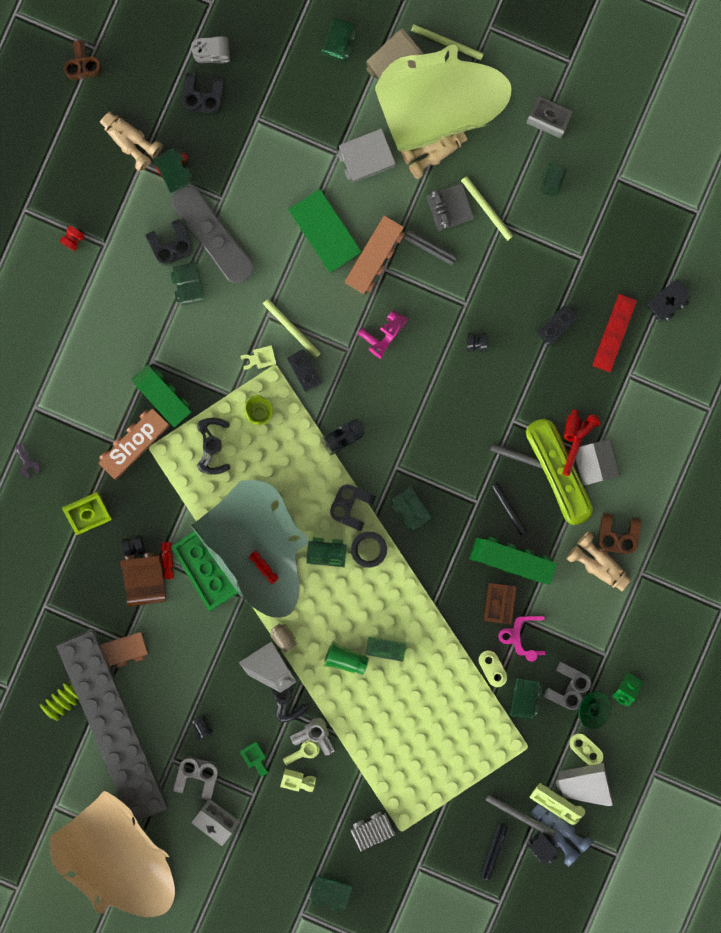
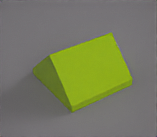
M99 492L62 507L76 535L111 521L109 512Z

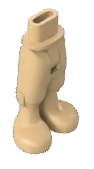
M110 111L100 121L105 127L104 130L122 148V152L128 155L131 154L135 158V168L138 171H143L151 164V159L141 153L135 144L143 148L152 159H155L163 148L161 142L157 141L152 144L146 141L142 131H138L131 124L120 118V116H115Z
M464 132L438 139V142L431 145L401 151L406 164L413 162L423 154H429L426 158L409 165V169L416 179L421 178L423 170L428 165L439 164L441 160L460 148L461 144L468 140Z
M588 531L577 544L592 554L595 559L593 560L585 555L578 546L572 548L566 559L569 562H574L575 560L585 564L588 573L594 574L602 581L611 585V587L614 588L616 586L620 591H623L631 579L625 575L626 572L608 555L606 550L595 547L592 542L593 534Z

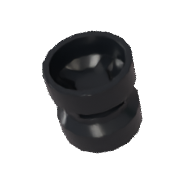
M468 333L467 352H473L474 350L486 352L487 333H481L480 335Z
M141 535L135 536L130 540L128 538L122 539L125 556L145 554Z

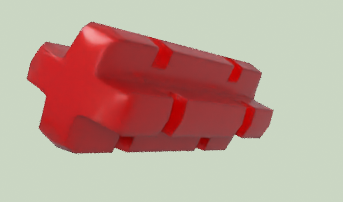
M171 542L161 543V551H163L162 565L165 571L163 572V577L165 580L174 578Z
M257 551L252 552L249 555V559L255 562V566L267 577L270 584L278 581L279 577L275 572H272V568L267 562L260 558L261 555Z

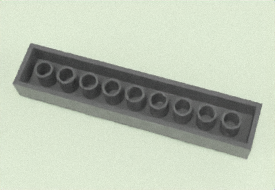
M92 628L58 642L56 647L121 801L132 811L137 821L166 810L168 803L95 629Z

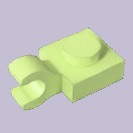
M285 769L280 787L298 792L300 788L313 792L316 777L307 776L303 778V773Z

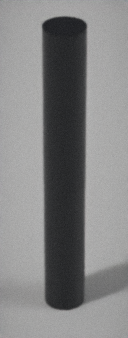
M496 483L491 486L520 535L522 536L527 533L526 528L499 484Z

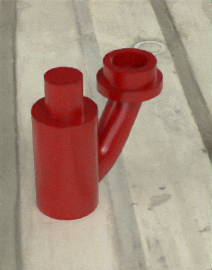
M572 410L571 415L567 417L564 438L568 441H576L577 438L587 435L594 427L600 425L599 417L597 415H589L586 419L587 425L579 429L581 420L578 416L579 411Z

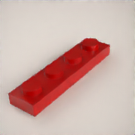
M621 294L618 295L592 366L611 372L637 300Z

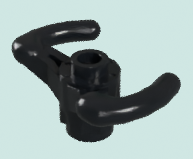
M206 418L200 420L197 424L198 431L203 435V457L197 464L198 470L205 474H221L230 469V464L226 463L215 468L208 467L212 457L221 452L222 442L219 438L213 436L207 427L208 425H219L229 428L230 423L221 418Z
M291 687L282 692L271 688L278 705L276 712L278 721L289 722L295 720L308 709L307 705L303 704L295 712L286 714L287 703L293 696Z

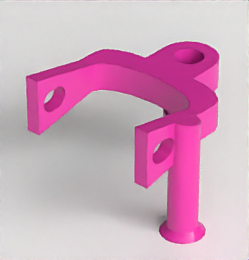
M395 310L387 318L390 322L380 328L381 331L387 334L382 341L377 340L364 330V327L357 334V336L360 335L373 345L369 348V351L379 359H381L386 348L391 344L398 332L408 322V318L404 315H399Z
M544 616L518 617L515 620L514 628H506L500 631L499 640L503 644H514L518 655H526L528 661H535L537 655H545V651H525L520 642V629L523 621L545 620ZM504 633H508L510 635V638L508 640H505L503 638Z

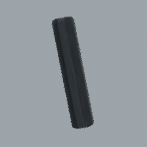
M497 825L480 875L485 880L491 879L508 829L505 825Z

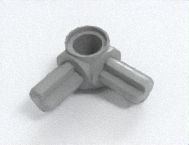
M314 718L309 724L305 725V729L290 736L294 745L310 739L311 741L318 742L325 755H330L335 751L328 738L327 724L321 718ZM313 727H318L321 729V731L317 732L313 729Z

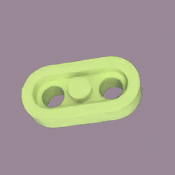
M492 651L482 652L479 656V664L488 682L494 687L503 686L507 681V674L497 655ZM486 657H491L492 663L486 664ZM495 674L501 675V679L499 681L494 680Z
M577 733L570 738V748L588 765L600 764L603 761L602 751L585 735ZM578 739L582 740L580 747L575 744ZM595 753L596 759L591 760L590 754Z

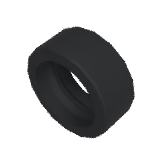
M367 531L355 537L351 544V554L357 564L362 567L372 568L384 561L387 555V545L381 535ZM367 538L376 540L380 545V554L372 561H365L358 554L359 543Z

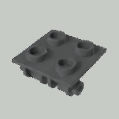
M462 183L441 191L436 190L432 194L426 195L438 232L474 220Z

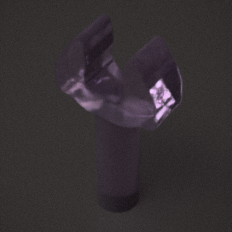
M22 444L15 446L23 463V468L20 470L21 474L30 479L28 468L33 467L35 473L39 475L40 466L38 462L30 461Z

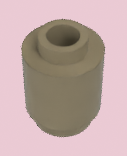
M279 623L271 629L273 633L270 636L280 650L283 649L284 652H287L297 644L295 641L296 637L286 624L281 625Z

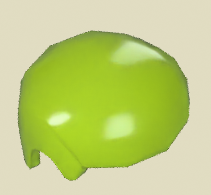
M255 395L246 401L244 413L250 423L261 426L267 424L273 416L274 409L270 400L261 395Z

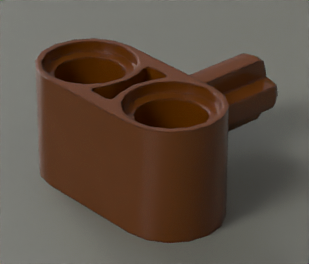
M83 40L73 42L75 59L67 61L64 65L67 77L71 80H80L98 76L101 73L102 67L97 58L86 56ZM90 63L97 64V68L94 71L87 70ZM77 66L78 71L75 74H70V67Z

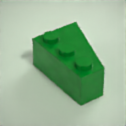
M147 365L131 381L173 427H176L191 413L188 409L190 405L183 397L179 399L175 395L178 391L170 383L166 385L162 381L165 377L158 370L153 371Z

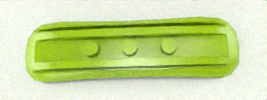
M545 418L535 420L527 426V439L549 480L565 520L572 525L582 524L591 518L593 512L591 501L574 466L570 476L562 474L568 453L555 425Z

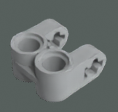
M228 37L195 39L191 44L194 59L199 63L230 62Z
M193 756L185 757L179 766L173 791L183 794L187 777L195 778L205 782L201 799L211 800L218 775L217 765L212 761L197 759ZM185 763H193L195 770L187 771L184 767ZM210 767L213 769L214 774L206 776L203 773V769Z

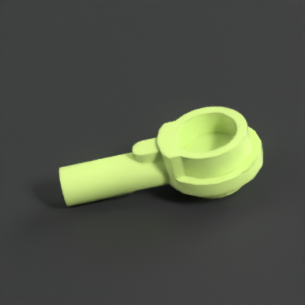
M309 739L302 743L299 751L283 758V761L288 765L302 757L314 758L318 755L320 746L318 742Z

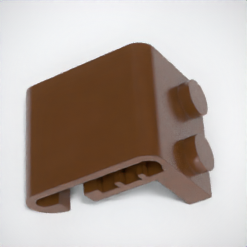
M155 553L143 554L144 558L136 559V555L125 556V560L120 561L121 569H123L125 590L127 591L128 607L166 602L161 556H155Z

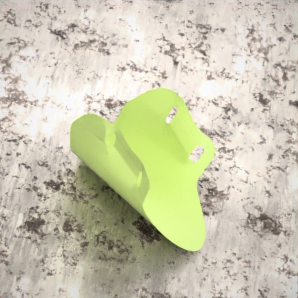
M452 44L438 52L410 55L395 60L382 73L376 84L375 91L397 149L399 151H407L438 142V139L484 127L486 123L493 120L503 111L510 100L512 88L508 78L490 66L459 60L457 58L458 46ZM449 51V58L445 62V55ZM408 61H415L416 68H410Z

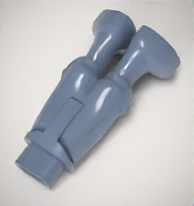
M540 804L530 812L536 821L556 831L553 839L549 836L547 837L551 840L552 845L560 846L565 854L564 862L568 867L580 854L565 841L564 837L569 838L581 853L594 842L590 837L582 838L574 833L573 825Z

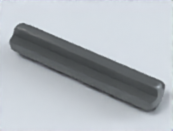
M408 230L404 237L405 240L450 265H453L457 259L456 255L411 230Z

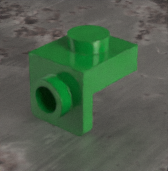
M628 672L612 697L620 704L628 707L636 699L645 682Z

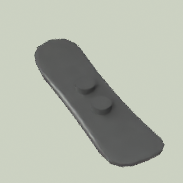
M185 186L178 189L172 196L174 210L201 242L227 280L232 283H240L246 280L253 273L254 265L252 260L226 230L195 187Z

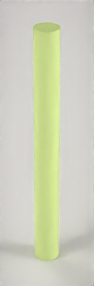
M413 24L411 29L412 32L445 46L455 44L458 46L459 52L481 60L484 53Z
M467 176L463 178L461 182L507 241L513 237L512 233Z
M269 299L263 303L315 358L321 354Z

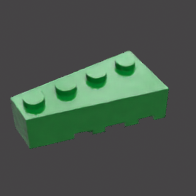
M489 537L488 540L476 538L470 560L481 562L546 585L551 584L557 563L551 562V557L542 554L541 557L534 556L535 552L524 549L523 552L516 550L517 546L506 543L505 546L499 544L500 540Z

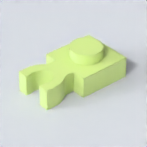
M272 345L253 350L254 355L241 356L242 360H250L249 365L243 366L244 370L251 369L254 365H257L258 369L276 365Z

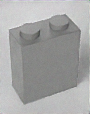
M382 129L339 145L340 151H337L340 162L344 161L346 165L344 172L347 180L351 179L352 183L394 168L396 165Z

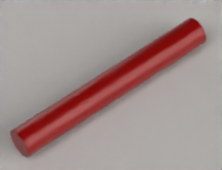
M581 421L579 429H582L587 424ZM583 437L573 441L562 472L565 476H570Z

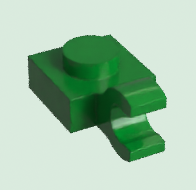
M257 742L240 751L249 768L255 766L261 777L268 773L262 763L266 757Z

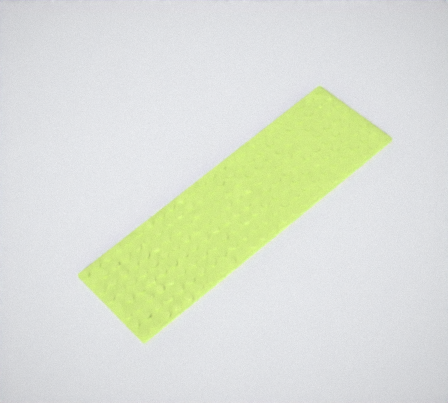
M273 365L152 444L149 450L196 521L219 504L238 482L242 480H259L269 483L278 490L294 524L308 538L307 545L295 553L299 578V598L294 611L286 617L273 618L257 611L255 608L253 609L270 634L273 633L271 629L280 623L281 625L286 624L296 637L295 641L297 644L287 652H284L282 649V653L400 831H404L525 751L528 745L369 504L355 499L349 516L365 522L362 532L339 523L331 517L330 509L339 488L346 484L358 487L336 454L329 455L320 440L324 437L278 366ZM261 395L270 400L274 410L273 416L267 424L255 425L250 423L245 417V403L251 396ZM213 417L221 418L230 423L229 428L219 425H208L207 427L211 434L222 442L221 452L212 457L208 467L215 468L226 463L230 464L228 471L216 475L202 473L198 470L197 466L203 457V435L198 431L197 424L200 420ZM345 489L341 495L345 500H349L352 498L353 492L350 489ZM278 500L271 504L272 511L279 507ZM343 507L335 508V516L343 517L345 509ZM367 531L381 535L387 545V555L384 561L372 568L360 566L355 562L351 554V544L355 537ZM293 535L288 540L297 541L300 537ZM364 539L358 545V554L365 561L375 560L380 554V545L374 539ZM332 641L369 658L363 675L324 666L326 654Z

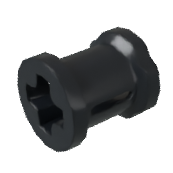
M205 715L189 723L196 730L198 739L213 732L205 721Z

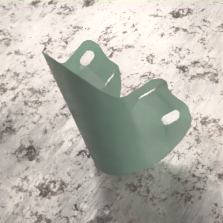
M242 480L213 509L196 522L189 524L239 595L250 606L273 618L286 617L294 611L299 598V578L295 553L307 545L308 538L294 524L281 495L275 487L259 480ZM278 500L279 507L272 511L271 504ZM293 535L300 537L297 541L288 540ZM257 551L261 555L260 558H263L272 568V572H275L279 577L278 581L270 584L267 577L255 566V562L249 559V555L252 552Z

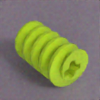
M69 680L70 686L63 684L64 691L57 689L59 696L51 694L53 701L45 700L47 706L40 704L42 710L51 719L53 718L58 721L60 719L59 714L62 716L66 714L64 708L70 711L72 709L70 703L77 705L76 698L78 699L71 680Z

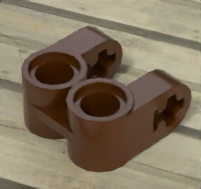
M603 512L598 536L599 547L610 552L633 553L638 546L641 518L631 517L628 535L611 532L613 514ZM606 536H610L613 539V544L610 547L605 546L603 543ZM625 539H629L632 542V547L629 550L624 549L622 546Z

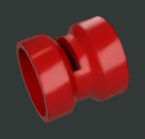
M69 225L66 235L59 242L76 252L78 243L83 241L85 235Z

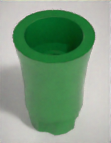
M332 641L326 654L324 666L363 675L369 658Z

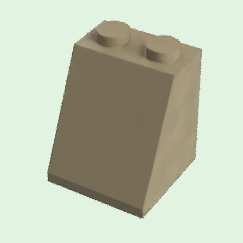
M402 28L367 60L368 67L366 69L372 77L376 76L380 79L385 69L395 60L401 57L422 55L424 53ZM409 60L408 66L416 68V62Z

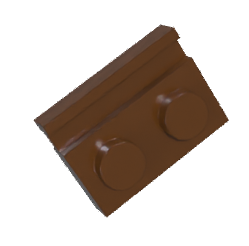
M488 583L483 621L512 625L516 586Z

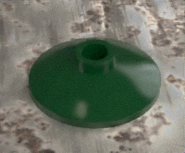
M599 691L587 694L579 706L578 714L581 724L588 729L601 727L608 719L610 701L604 693Z

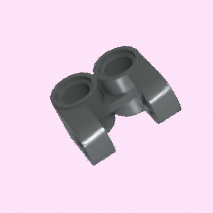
M559 662L556 671L570 677L571 681L563 695L547 688L543 697L567 709L576 710L589 690L591 680L586 674ZM580 677L584 678L586 682L583 688L576 686V680ZM575 695L577 697L576 704L569 705L567 703L568 696Z

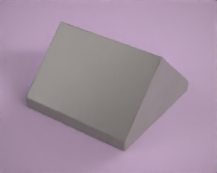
M538 96L528 117L527 124L561 139L573 111Z
M610 440L579 447L575 460L583 486L620 477Z

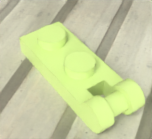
M541 783L530 795L531 799L571 825L577 824L585 815L583 807L574 806Z

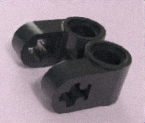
M186 73L182 98L185 109L192 113L217 114L222 105L224 78L214 77L212 93H200L195 91L196 74ZM191 97L198 99L197 104L194 106L187 104ZM209 100L217 102L213 108H208L206 104Z
M180 219L171 222L178 238L166 245H160L154 230L145 234L157 261L163 266H169L175 261L186 258L193 251L191 241ZM180 243L188 245V249L185 252L178 251ZM169 251V259L162 260L160 258L161 253Z
M354 419L320 440L331 456L362 438L364 430L358 420Z
M343 485L337 492L330 509V515L335 521L362 532L365 522L349 516L355 499L373 505L377 496L352 485ZM345 489H350L353 492V496L349 500H345L341 495ZM343 507L345 515L340 518L336 517L334 514L335 508Z

